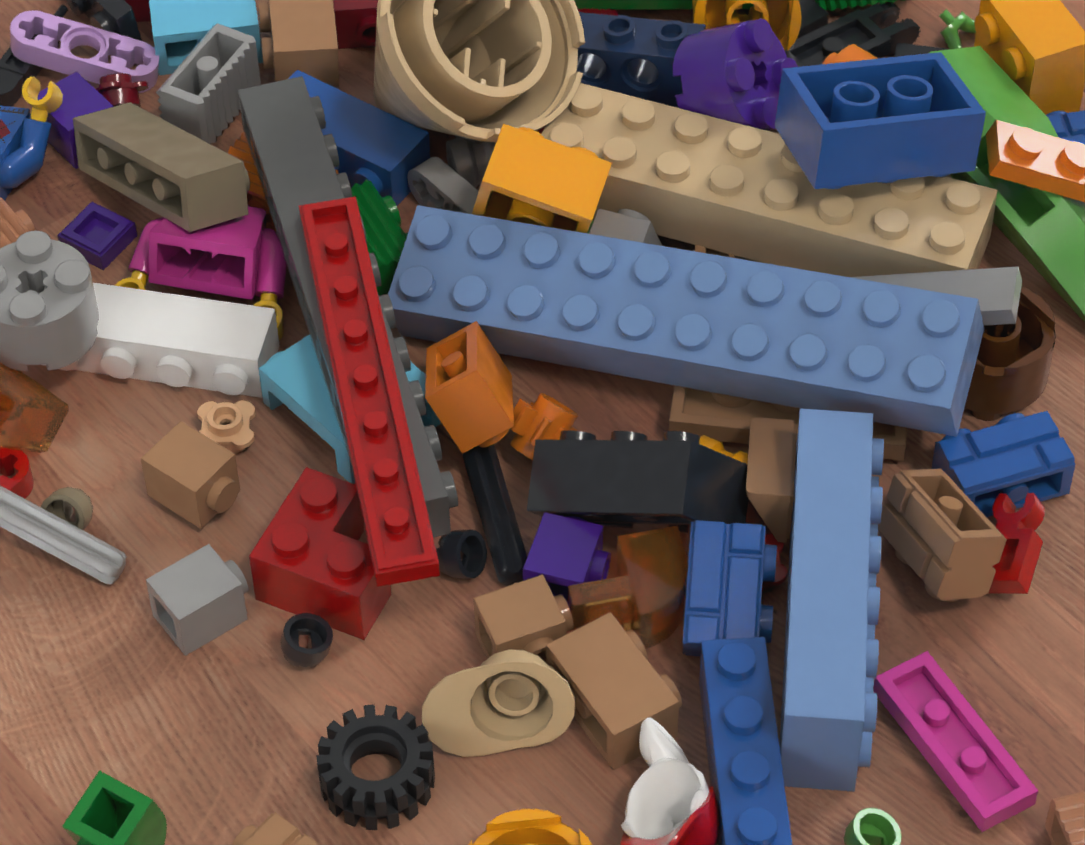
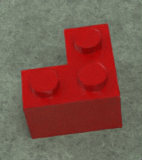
M306 467L252 550L249 560L255 600L295 615L300 613L318 615L326 620L331 628L365 640L392 594L391 585L377 587L369 546L367 543L359 541L364 532V522L355 484Z

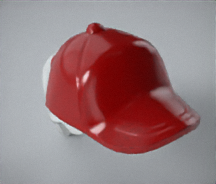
M652 718L645 719L641 725L639 747L642 757L649 768L638 778L628 794L625 821L621 824L624 832L620 845H715L720 831V817L714 787L707 785L703 773L689 763L678 743L657 721Z

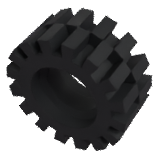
M375 704L364 705V717L357 718L353 709L343 713L344 727L333 720L327 726L328 738L321 736L319 740V755H316L321 794L324 801L328 800L329 810L336 817L344 811L345 823L356 827L360 817L365 818L366 830H378V819L383 818L387 819L389 829L400 826L399 813L401 812L409 820L417 816L418 802L424 806L427 805L431 798L430 788H434L435 783L432 741L429 742L428 731L422 724L416 728V717L407 711L398 720L397 707L390 705L385 706L384 715H376ZM371 754L391 755L401 763L397 773L386 779L376 781L356 777L351 769L357 760Z

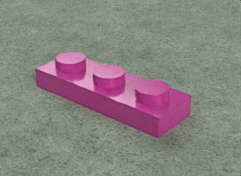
M928 651L878 675L874 679L873 692L877 693L879 700L981 832L1035 805L1038 789Z

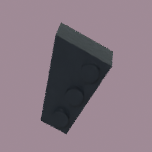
M571 430L561 431L560 440H535L527 511L543 516L544 512L564 517L575 516L590 523L610 527L633 528V524L668 525V531L688 533L689 525L695 520L724 522L726 524H746L749 499L746 493L748 464L700 445V436L688 432L665 431L663 432L662 440H647L648 436L641 433L612 431L610 440H596V435Z

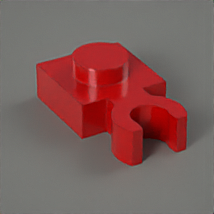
M1000 493L993 503L992 512L997 520L995 527L1007 541L999 563L993 565L996 573L988 594H1028L1043 545L1042 539L1035 530L1040 526L1045 516V508L1035 493H1027L1024 506L1017 512H1015V504L1006 493Z

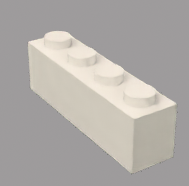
M93 283L99 312L98 334L95 343L84 356L74 363L60 368V370H78L110 375L119 379L132 378L165 383L173 387L186 386L219 391L227 395H246L262 398L258 368L264 365L279 349L275 309Z

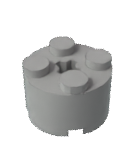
M35 230L20 235L16 242L0 248V363L21 371H28L27 365L46 364L49 371L63 368L80 359L94 345L98 334L99 312L89 264L78 250L66 243L52 240L47 233Z

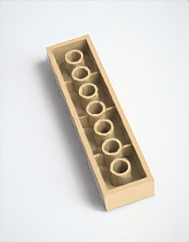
M580 83L575 96L566 109L552 122L547 124L541 134L545 139L570 148L581 147L594 152L600 159L612 163L593 218H595L598 209L616 213L620 209L634 210L645 215L651 221L657 235L761 263L845 277L978 269L991 236L997 189L946 176L900 179L893 183L874 182L848 185L835 190L825 188L814 189L778 133Z

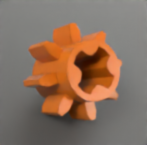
M544 393L539 394L535 403L530 402L529 404L520 398L513 409L514 426L511 427V430L516 434L510 445L527 458L533 460L535 440H560L561 431H577L572 425L576 421L578 414L560 401Z

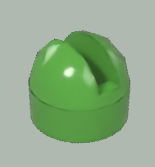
M865 808L859 811L847 825L844 835L845 845H900L902 839L900 828L894 818L877 808Z

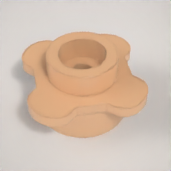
M244 400L238 401L235 404L230 402L217 404L214 401H209L198 408V418L202 421V427L199 432L235 455L245 450L254 442L255 437L254 432L250 429V420L255 417L256 412L252 403Z

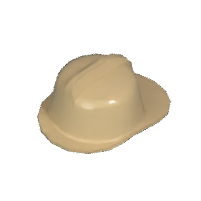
M515 649L495 653L479 667L465 669L444 677L429 691L422 705V724L428 731L430 741L444 752L461 757L485 756L552 742L567 731L575 715V697L569 683L539 656L525 650Z

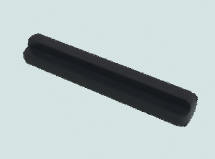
M493 444L488 447H480L478 445L463 453L462 456L498 581L503 585L509 586L515 582L523 581V567L527 554L495 445Z

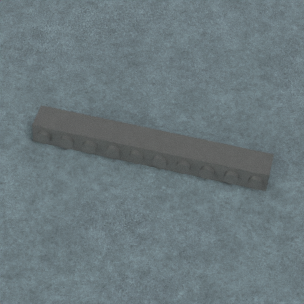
M303 76L240 89L238 90L244 134L349 455L298 205L352 197V192L347 174L345 172L336 174L334 167L339 166V157L333 135L322 134L321 129L326 128V121L320 97L309 96ZM361 217V222H362V226H363V230H364V235H365V239H366V244H367L366 232H365L363 220H362V217ZM372 252L369 253L376 287L381 286L380 271L375 254ZM388 294L380 295L379 301L433 538L450 534L449 508L458 506L455 483L450 471L440 473L436 461L442 460V451L434 425L424 427L421 416L426 415V405L422 388L418 380L408 381L406 372L411 371V363L406 342L403 336L393 338L391 329L396 328L393 306Z

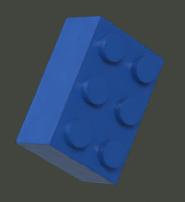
M942 52L783 68L775 128L813 188L835 190L848 185L874 182L893 183L900 179L926 176L945 177L952 173L975 171L986 112Z

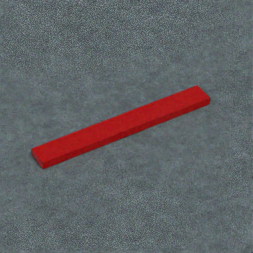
M356 196L298 205L377 587L440 576L438 556Z

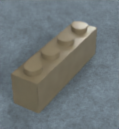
M131 102L73 118L79 169L183 229L193 232L249 214L247 193L250 189V179L244 166V161Z

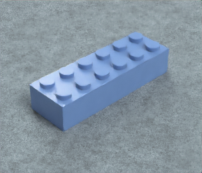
M801 408L799 411L789 548L780 727V754L785 787L855 792L858 767H870L872 732H875L877 718V693H873L874 678L877 677L879 639H875V625H878L880 587H876V574H879L881 561V536H878V524L881 522L883 487H879V476L871 475H882L884 439L873 438V413Z

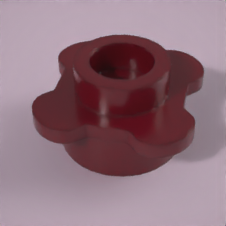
M118 73L101 77L99 79V87L96 88L114 107L129 102L141 107L139 91L147 90L148 82H132L130 74Z

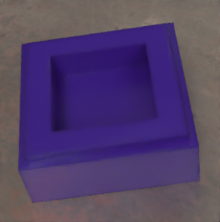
M91 202L57 237L58 241L78 250L88 263L104 270L137 237L135 222Z

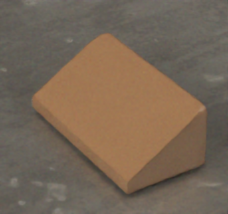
M756 417L752 418L750 422L746 493L777 542L787 543V538L790 539L797 424H794V420Z

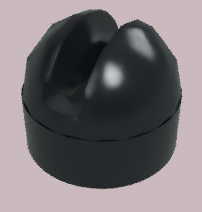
M454 530L450 534L442 535L438 542L440 546L436 548L440 571L453 578L478 577L484 570L487 560V548L482 535L476 530Z
M300 613L292 616L286 622L281 637V650L284 658L296 667H316L329 653L333 640L332 628L326 620L315 614ZM299 635H309L308 649L299 646Z

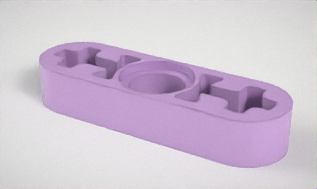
M41 11L22 12L11 22L10 48L14 56L23 62L67 75L78 72L85 80L100 84L99 79L106 75L130 74L132 82H148V89L139 91V93L150 90L157 83L159 56H156L155 48L146 42ZM34 34H36L37 36L35 37V39L31 40ZM60 40L61 48L58 49V41ZM86 45L95 48L99 53L92 58L85 59L74 56L70 51L77 46ZM109 55H112V56H111V63L109 64V63H108V56H109ZM134 64H139L135 70L131 69Z

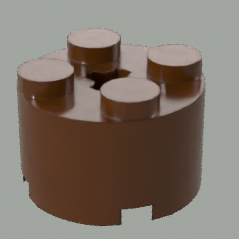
M1023 286L1021 287L1016 324L984 325V332L964 407L969 409L971 414L979 420L994 421L1005 413L1021 410L1035 402L1046 387L1056 339V323L1054 313L1049 305L1033 291Z

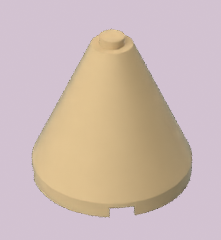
M378 0L373 89L377 107L417 127L484 142H497L503 123L515 128L524 127L535 131L540 130L558 117L570 104L583 73L577 71L578 48L585 43V38L576 3L574 0Z

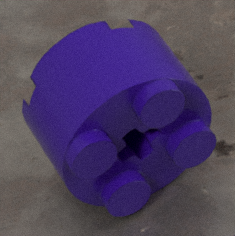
M762 18L687 35L678 46L673 62V77L681 75L683 94L675 95L678 108L766 131L776 129L775 120L782 69L798 67L794 59L786 56L784 48L772 31L770 24Z

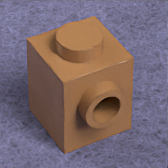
M182 421L176 424L141 457L147 495L200 529L217 513L227 511L240 492L235 454Z
M543 574L473 598L475 634L487 659L495 653L515 649L535 654L547 664L546 645L566 635L567 631L573 630V619L565 598L561 594L553 596Z

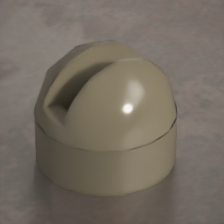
M72 487L58 489L47 497L41 505V508L82 530L88 526L92 518L93 505L91 499L82 489ZM73 507L75 508L76 522L70 521Z

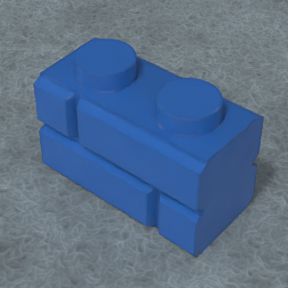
M1048 411L1026 417L1024 414L1014 413L1005 416L994 426L973 432L969 429L961 428L958 431L957 437L944 436L941 441L935 442L931 469H942L986 517L993 516V503L1000 493H1006L1015 504L1016 509L1024 506L1027 493H1035L1041 502L1069 494L1076 464L1074 455L1064 438H1060L1059 430Z
M700 520L691 522L683 654L701 657L702 640L765 637L766 643H771L773 605H761L762 581L775 582L777 545L765 544V526L744 523L726 524L724 522Z

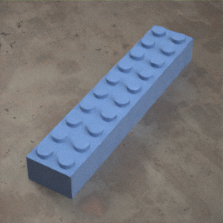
M420 205L416 207L388 292L394 310L396 327L402 336L439 342L477 321L499 354L801 409L873 413V422L955 437L958 435L984 332L979 300L977 298Z

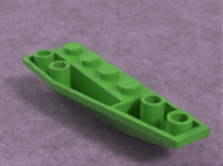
M981 46L929 52H942L986 112L975 171L952 173L950 176L954 179L998 190L993 223L1085 322V202L989 175L986 133L995 120L1020 127H1028L1034 131L1058 137L1049 118Z

